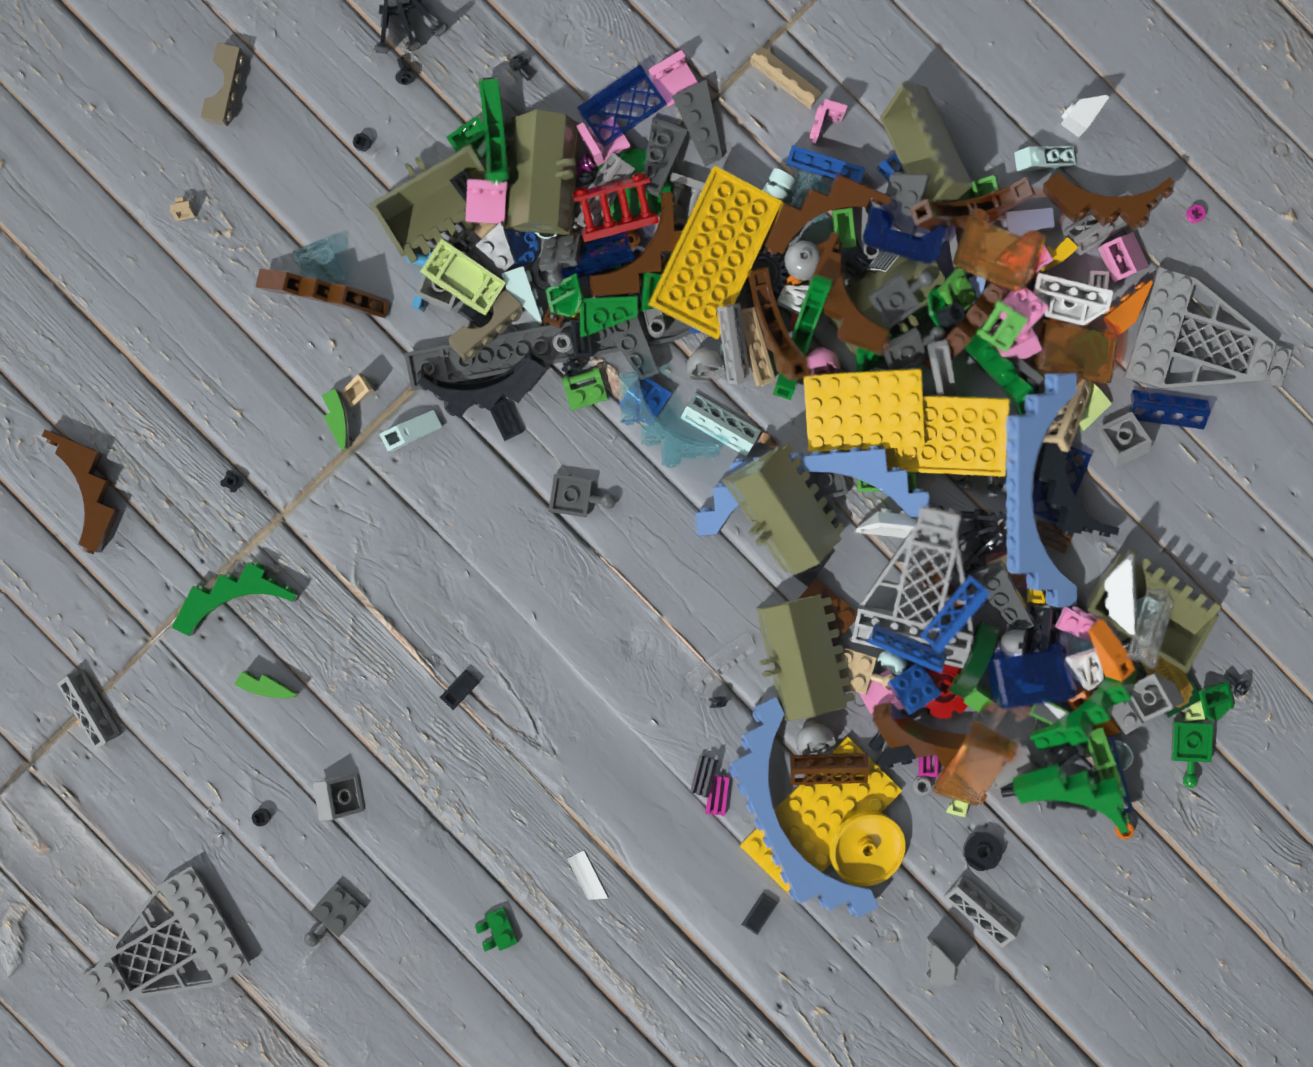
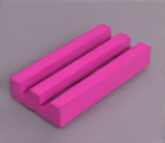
M936 754L934 755V773H930L931 755L926 756V773L923 772V757L918 758L919 777H938L939 759Z
M714 775V779L717 780L714 810L710 809L713 790L712 783L709 798L707 797L705 813L725 816L729 777ZM721 780L725 781L722 799V808L721 811H719L718 804Z

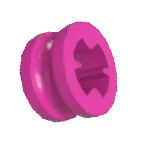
M1194 205L1186 212V218L1191 223L1202 221L1206 215L1205 209L1201 205ZM1195 210H1197V213L1200 214V216H1198L1197 218H1194L1195 215L1192 214V212Z

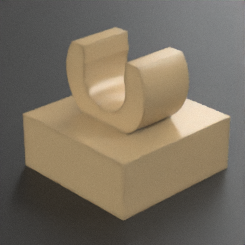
M183 196L175 197L176 204L170 205V211L175 220L194 218L195 213L189 201H184Z

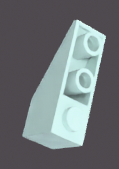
M1074 146L1027 147L1014 152L1017 171H1036L1076 165Z
M522 266L501 273L504 282H506L507 291L537 322L542 324L541 318H544V313L541 306L537 307L535 300L538 299L535 288L531 289L529 282L532 281L529 270L525 271Z
M432 410L396 425L379 435L387 451L393 452L442 428V425L435 411Z

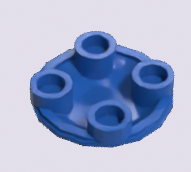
M511 230L506 233L511 243V250L516 258L515 263L512 265L524 266L531 263L537 256L539 249L534 233Z

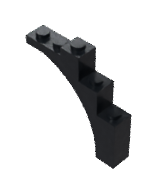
M528 351L511 369L485 381L475 383L446 382L438 380L420 369L416 375V382L421 389L429 390L434 393L437 399L444 400V409L449 415L461 418L473 401L479 408H485L489 411L502 394L509 401L514 400L519 403L546 368L544 360Z
M1052 431L1049 435L1057 436L1058 432ZM1042 441L1038 450L1033 476H1037L1038 481L1048 483L1044 502L1049 503L1050 508L1060 510L1056 529L1062 530L1063 535L1072 537L1074 533L1081 534L1082 531L1093 533V530L1099 531L1098 535L1110 538L1111 534L1118 535V527L1102 524L1093 518L1076 499L1067 478L1065 451H1061L1057 442Z

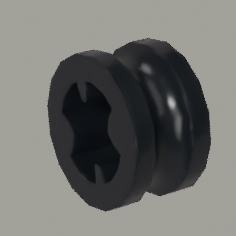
M358 133L353 138V145L358 151L365 152L371 147V140L365 133ZM360 138L367 140V143L364 142V147L357 145Z
M726 696L709 698V701H711L710 708L727 706L724 703Z
M260 808L254 811L251 818L253 824L261 827L270 821L271 816L267 809ZM261 813H263V817L266 819L265 822L264 820L259 822V817H257V814L260 815Z

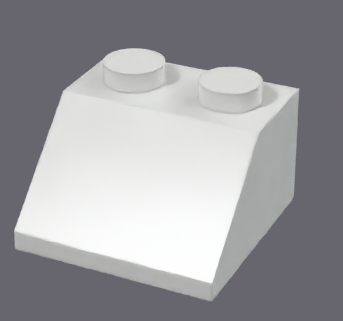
M1102 95L1078 100L1076 104L1071 103L1062 114L1061 118H1063V121L1060 125L1077 137H1080L1088 129L1109 96Z

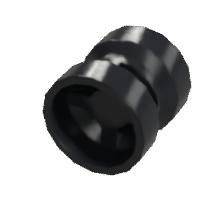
M953 303L948 307L940 309L937 314L939 323L944 327H949L954 323L962 321L965 316L963 307L958 303Z

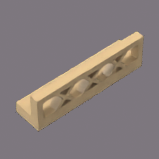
M761 47L757 53L751 56L750 64L807 108L811 109L822 95L821 91L764 47Z
M752 307L741 310L748 361L756 387H762L775 382L776 379L755 308Z
M1076 379V394L1056 415L1058 417L1064 414V418L1058 422L1054 418L1047 429L1043 442H1057L1061 451L1070 450L1091 393L1086 379ZM1055 429L1059 430L1057 436L1049 435Z

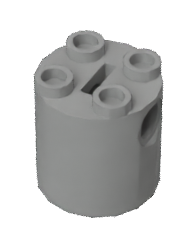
M1016 737L999 746V757L981 760L979 772L986 783L1000 789L1012 783V777L1036 771V767L1032 760L1029 761L1028 756H1030L1026 745L1023 746L1019 737Z

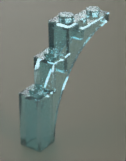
M638 372L619 373L621 423L635 425L637 422H640L641 444L656 446L657 443H661L662 465L673 468L681 465V457L695 459L696 456L714 458L715 455H719L718 442H702L689 439L671 430L655 416L643 396Z

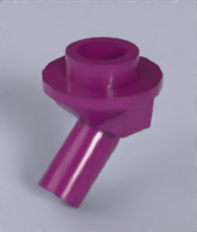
M588 153L584 154L582 160L577 165V179L580 177L583 169L589 172L594 170L595 161Z

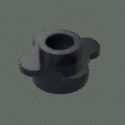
M569 359L563 363L564 367L561 369L566 375H576L580 373L582 361Z
M228 470L225 478L220 481V485L230 489V492L235 493L243 482V477L234 474L232 470Z

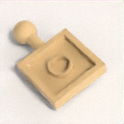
M843 648L842 653L837 654L836 662L846 661L847 668L839 670L840 679L850 677L851 684L843 686L845 689L866 695L871 680L881 683L885 689L891 690L887 683L895 678V676L886 675L884 677L873 673L877 660L875 657Z

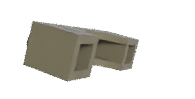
M217 43L213 62L222 69L224 84L215 96L204 99L201 118L205 122L227 126L228 121L232 119L233 111L231 107L237 97L235 89L241 79L239 71L245 61L244 52L240 47Z
M507 290L502 292L492 304L494 314L487 325L478 329H469L462 326L448 338L450 346L465 361L469 358H474L482 347L488 346L495 336L502 334L508 325L516 322L522 316L521 304Z

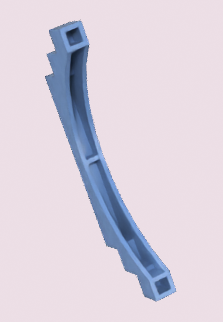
M1075 373L1045 374V394L1026 395V415L1006 416V564L1008 572L1017 574L1027 573V588L1037 591L1046 590V605L1065 607L1077 605V586L1060 573L1047 556L1035 525L1031 496L1033 471L1038 450L1047 429L1058 412L1076 394Z
M881 446L869 447L868 451H861V448H851L850 452L842 453V449L830 450V454L824 455L822 451L811 452V456L795 453L789 458L790 461L796 457L800 458L802 463L796 469L799 474L805 470L808 472H831L851 476L871 484L891 497L909 517H919L921 506L929 507L928 492H924V489H914L911 494L908 493L907 470L902 471V467L890 468L891 472H887L885 449H881ZM746 458L734 459V463H730L731 474L752 461L746 462ZM724 483L717 484V488H713L715 511H712L711 508H701L700 512L696 513L698 536L719 534L730 515L739 506Z
M776 697L753 707V717L761 725L741 735L742 740L740 742L744 750H748L749 753L729 762L731 767L728 769L733 778L736 777L739 783L737 788L742 796L745 795L748 801L745 804L748 811L753 813L756 818L754 823L759 831L762 830L765 836L762 839L765 846L770 848L773 853L771 858L776 866L779 865L782 871L779 874L782 881L787 883L790 888L788 893L791 899L801 904L819 895L817 900L822 908L825 907L829 911L848 902L846 907L849 913L858 918L875 910L879 906L870 889L844 884L824 875L806 862L785 836L772 807L768 785L769 757L773 739L785 714Z

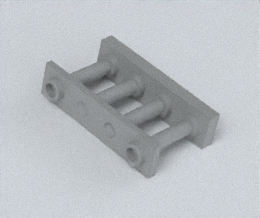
M672 172L670 182L674 187L672 196H675L676 204L681 190L685 188L691 190L692 193L684 220L676 218L677 226L684 228L705 183ZM660 212L658 214V220H660L661 217Z

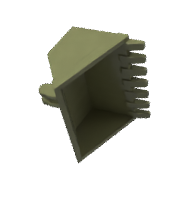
M905 80L899 84V89L880 116V120L905 174L909 172H916V174L931 173L924 200L955 202L973 184L928 88Z
M536 109L520 116L512 117V122L505 125V131L511 132V138L506 139L507 148L510 147V152L507 154L510 176L507 179L504 230L573 235L575 200L572 193L576 192L580 137L577 125L580 124L578 121H574L566 114Z
M471 145L466 146L427 170L420 158L416 157L415 162L422 172L415 175L412 166L409 163L404 164L412 179L369 204L402 257L406 255L411 263L417 261V257L413 252L414 249L420 246L425 255L429 254L431 249L427 242L434 238L438 244L443 239L441 233L446 230L453 237L454 231H457L455 225L463 222L467 230L473 228L472 222L466 221V202L450 182V179L464 169L473 180L487 181L486 172ZM465 176L461 177L467 184V178ZM457 180V185L460 187V189L467 197V191L459 182V180Z
M914 243L907 245L886 272L875 270L870 273L865 269L861 274L863 279L859 282L854 278L848 279L846 282L850 288L846 290V293L855 308L866 319L878 327L889 331L894 338L900 330L905 334L909 332L907 327L912 328L919 325L918 321L929 313V292L940 287L946 279L936 262ZM922 272H931L934 276L933 284L929 287L922 286L913 293L921 307L888 329L868 298V295L898 274L903 275L908 286L918 280ZM826 316L838 333L843 321ZM844 342L856 360V350L859 347Z
M786 444L783 448L781 445L721 480L753 527L749 534L751 536L759 535L755 541L757 546L765 544L782 571L795 575L820 564L833 547L842 539L840 534L845 527L842 523H838L835 527L832 525L831 521L835 518L836 513L834 510H830L827 514L824 513L822 508L827 504L826 498L821 497L818 501L815 499L814 495L819 490V487L816 483L812 484L809 488L807 487L805 482L810 477V474L807 470L801 474L798 473L796 469L802 462L799 457L790 461L787 455L793 448L791 444Z
M1130 549L1126 555L1120 553L1111 566L1097 580L1087 600L1088 611L1120 630L1122 633L1118 640L1121 643L1128 636L1132 639L1128 644L1129 648L1133 649L1140 643L1188 673L1219 617L1216 613L1221 609V604L1214 602L1208 609L1202 605L1207 600V595L1201 593L1194 600L1189 596L1193 591L1191 585L1187 584L1181 591L1175 588L1179 578L1173 575L1167 582L1164 581L1161 577L1165 573V569L1159 566L1153 573L1150 572L1147 568L1151 564V560L1145 557L1140 564L1134 561L1136 600L1142 597L1154 598L1160 604L1162 614L1156 624L1149 627L1138 624L1135 635L1129 634L1110 616L1109 609L1106 608V598L1109 595L1108 591L1105 590V580L1130 554H1134L1135 558L1138 552Z
M821 594L756 609L768 657L759 662L760 665L769 664L770 670L764 671L762 675L763 677L772 675L777 700L785 714L782 718L783 721L815 717L847 708L846 702L855 699L853 693L844 694L843 686L851 684L850 677L840 679L839 670L847 668L846 661L836 662L835 654L842 653L843 647L842 645H832L831 638L838 637L839 631L838 629L829 631L827 622L836 620L834 613L825 615L823 606L832 604L830 597L821 599Z

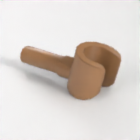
M767 433L760 434L759 443L767 445L772 449L778 447L769 441L771 435Z

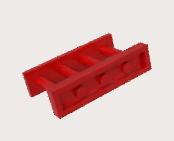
M637 173L632 175V178L589 189L583 187L572 193L575 202H581L586 226L580 230L584 242L659 223L656 212L649 210L644 184L650 183V178L647 174ZM634 186L637 187L642 210L639 215L635 216L630 213L625 189ZM618 191L623 212L622 219H612L607 193ZM599 196L605 220L603 224H593L588 198Z

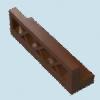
M867 753L790 755L791 785L868 783L869 763ZM837 773H842V774H844V775L841 776V777H836V776H834V775L837 774ZM864 773V776H854V774ZM796 774L805 775L803 778H795ZM824 774L823 777H816L815 775Z

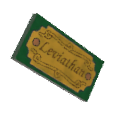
M1142 644L1130 650L1144 677L1154 673L1161 675L1173 682L1183 697L1184 702L1164 712L1168 718L1200 701L1199 692L1188 673L1182 671Z

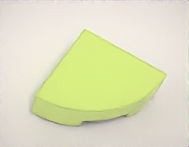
M1201 700L1189 706L1184 716V721L1205 719Z
M962 797L952 801L947 807L946 812L966 817L970 798Z

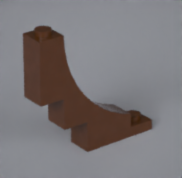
M836 173L827 194L809 187L800 208L782 201L764 245L767 247V251L777 255L778 252L783 254L793 236L817 216L844 207H867L870 198H873V203L880 206L883 203L889 205L891 197Z
M832 232L813 274L832 280L827 294L828 298L823 308L826 316L843 321L838 331L840 341L883 355L884 351L888 350L891 345L892 339H890L889 331L878 327L866 319L850 301L842 281V257L838 254L842 243L840 242L839 234Z
M260 269L255 286L269 292L319 301L385 319L390 302L388 299L347 285L332 284L317 278L302 277L286 271Z
M44 429L42 437L47 439V443L58 446L55 454L69 467L82 493L84 526L78 545L84 547L83 551L90 554L102 552L120 511L102 503L111 484V481L94 475L103 453L53 431Z
M892 702L873 706V722L890 748L909 745L917 758L936 754L944 768L999 757V740L997 737L977 740L974 734L942 732L914 722L902 714Z

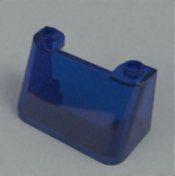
M872 206L863 233V242L867 246L921 263L932 264L937 261L951 230L937 226L933 232L925 233L923 238L891 229L893 217L889 212Z
M1052 643L1050 647L1046 648V651L1016 656L1005 655L1003 651L994 652L988 663L993 702L1000 708L1011 709L1076 698V688L1071 667L1066 660V657H1068L1066 647L1061 643Z

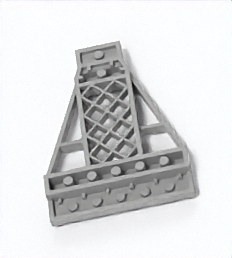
M1159 267L1155 274L1124 378L1140 382L1142 385L1155 389L1244 382H1263L1281 387L1292 350L1277 346L1273 340L1196 278ZM1194 286L1215 302L1210 319L1187 311ZM1219 306L1250 331L1217 321L1216 315ZM1190 322L1194 332L1186 335L1182 325ZM1195 322L1205 324L1206 326L1198 329ZM1208 327L1213 337L1204 341L1200 331ZM1213 327L1224 331L1217 335ZM1180 332L1183 338L1177 340ZM1196 333L1201 343L1192 347L1188 337ZM1226 333L1231 343L1223 347L1218 337ZM1231 333H1234V334H1237V335H1240V336H1243V337H1241V338H1239V339H1237V340H1234V338H1233V336H1232ZM1214 339L1219 349L1211 353L1206 343ZM1245 339L1249 349L1241 352L1236 342ZM1184 340L1189 350L1180 353L1176 343ZM1202 345L1207 355L1199 359L1194 349ZM1233 345L1237 355L1229 359L1224 349ZM1220 351L1225 361L1217 365L1212 355ZM1250 351L1246 362L1243 354ZM1191 352L1193 357H1189L1184 354ZM1239 357L1244 367L1235 370L1231 360ZM1171 358L1195 365L1191 382L1164 383ZM1209 358L1211 363L1202 360ZM1227 363L1229 369L1221 366ZM1200 367L1235 378L1196 381Z
M921 506L918 523L860 603L852 642L880 648L867 642L868 636L876 624L933 648L932 645L920 637V634L937 614L932 605L940 601L939 612L944 606V602L952 597V595L947 593L955 560L958 563L961 585L965 581L957 535L961 514ZM922 548L928 557L919 561L914 553ZM927 548L935 549L938 551H936L933 554H930ZM907 549L901 581L896 583L883 580L903 550ZM946 552L951 553V558H949ZM942 553L947 561L938 566L933 557ZM911 556L916 564L908 568ZM930 560L935 568L926 573L921 564ZM949 564L947 575L945 577V575L941 571V568ZM919 567L923 575L915 580L910 571ZM938 571L942 580L934 584L929 576ZM907 574L912 582L904 586ZM926 578L931 586L922 591L918 582ZM945 583L941 595L936 587ZM879 585L898 590L893 611L866 605V602ZM914 585L919 594L911 598L906 589ZM934 590L939 598L930 602L925 594ZM903 592V594L907 598V601L900 604ZM922 596L927 605L918 609L913 601ZM956 599L954 602L964 604V599ZM910 603L915 612L906 615L902 607ZM930 608L934 616L927 620L921 612ZM972 616L968 620L969 629L961 628L942 650L943 653L947 654L944 664L960 668L964 667L974 634ZM931 629L926 636L935 641L939 636V629Z
M194 865L157 886L98 964L82 974L80 978L98 1009H101L114 1001L217 986L249 967L251 963ZM161 891L173 910L174 916L158 926H153L144 910L158 892ZM141 916L148 931L117 949V945ZM169 924L168 932L160 931L161 928ZM173 924L182 926L181 936L171 934ZM153 934L151 942L143 940L144 938ZM157 934L166 936L164 946L154 943ZM170 937L179 940L177 949L167 947ZM183 941L192 943L190 952L181 950ZM136 944L134 952L126 950L127 948ZM140 944L150 946L148 955L138 953ZM153 947L163 949L161 959L151 956ZM166 951L176 953L174 962L164 960ZM123 954L133 956L131 965L121 963ZM179 954L188 956L177 963ZM137 957L146 959L144 968L134 966ZM199 957L213 981L187 985L179 971V967ZM150 960L159 963L157 972L148 970ZM163 964L171 966L170 968L161 972ZM123 968L130 969L128 976L126 975ZM133 970L143 973L141 981L131 979ZM169 973H174L181 985L142 992L143 988ZM146 974L154 975L153 978L144 982Z

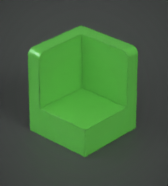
M978 682L973 691L963 699L965 704L979 713L993 703L991 689L981 682Z

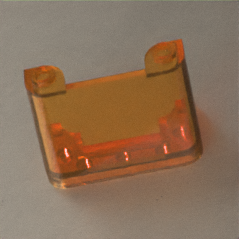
M974 208L970 212L954 255V265L1014 291L1023 290L1037 273L1046 236L1036 231H1029L1020 237L988 224L989 215L984 210Z
M1050 317L1042 319L1037 338L1042 350L1032 357L1031 363L1034 367L1054 373H1075L1078 378L1111 384L1119 335L1116 334V330L1105 328V331L1098 332L1065 325L1059 322L1060 320Z
M975 720L961 746L947 767L939 774L932 791L940 796L977 806L984 803L988 796L986 792L1007 761L1011 763L1014 759L1016 744Z

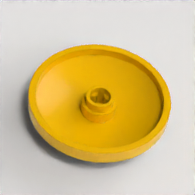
M878 812L856 814L844 821L832 837L829 850L832 866L843 880L852 885L862 887L877 885L890 878L900 867L905 855V838L900 827L887 815Z

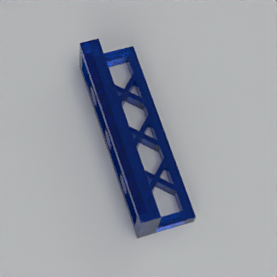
M627 231L582 245L580 254L583 252L587 253L579 256L578 265L561 268L563 280L575 273L580 278L635 259ZM624 239V242L615 244L618 240ZM605 246L603 249L597 250L599 247Z
M1132 390L1130 395L1132 404L1129 412L1132 411L1134 414L1136 408L1146 410L1142 414H1134L1138 421L1204 430L1211 412L1208 400L1139 390ZM1157 411H1163L1165 413L1160 417H1156L1153 415V413ZM1177 413L1183 414L1184 416L1180 419L1172 418V416ZM1201 416L1202 420L1201 423L1192 422L1191 418Z

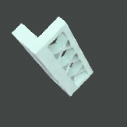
M697 393L693 395L681 416V419L744 456L748 455L761 430ZM696 400L697 402L701 403L703 407H698L697 405L693 404L694 401ZM711 412L718 413L720 417H715ZM728 421L735 423L736 427L729 425ZM744 431L751 432L752 434H754V437L751 438L750 436L746 435Z

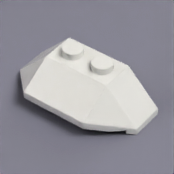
M1038 273L1034 288L1035 296L1048 306V310L1044 313L1046 317L1082 326L1107 312L1113 295L1111 290Z
M881 508V512H875L856 527L854 533L907 539L918 523V517H909L905 511H900V514L892 513V509Z
M1130 554L1105 580V590L1108 591L1109 595L1106 598V608L1109 609L1110 616L1129 634L1135 635L1138 628L1134 554Z

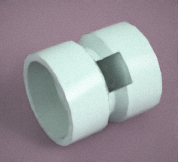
M774 168L769 177L770 182L765 184L762 191L784 202L788 195L786 191L791 190L795 179L788 173Z

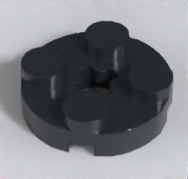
M975 832L964 843L963 857L967 864L977 871L993 869L1002 858L1000 842L990 833ZM984 846L986 847L985 851L987 854H983L980 857L978 849Z

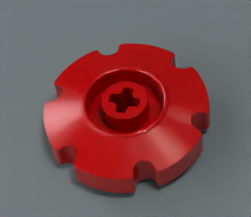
M944 664V668L940 673L923 666L937 688L941 687V683L947 685V687L944 688V692L939 690L941 695L921 709L927 707L929 709L928 715L943 719L951 718V714L955 710L958 713H962L968 707L964 703V698L948 690L956 673L960 675L963 668Z

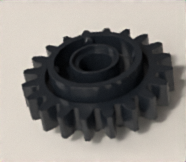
M767 248L763 250V253L759 250L750 270L768 267L772 291L775 294H779L780 292L777 287L784 288V284L781 281L787 280V277L782 276V274L787 273V269H781L785 262H778L781 257L780 255L773 257L774 254H767ZM747 276L741 293L748 291L747 298H750L752 293L749 277Z

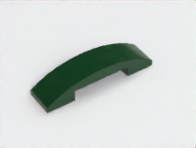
M981 621L973 637L976 640L960 675L956 673L948 690L949 692L965 698L973 691L990 661L999 629Z

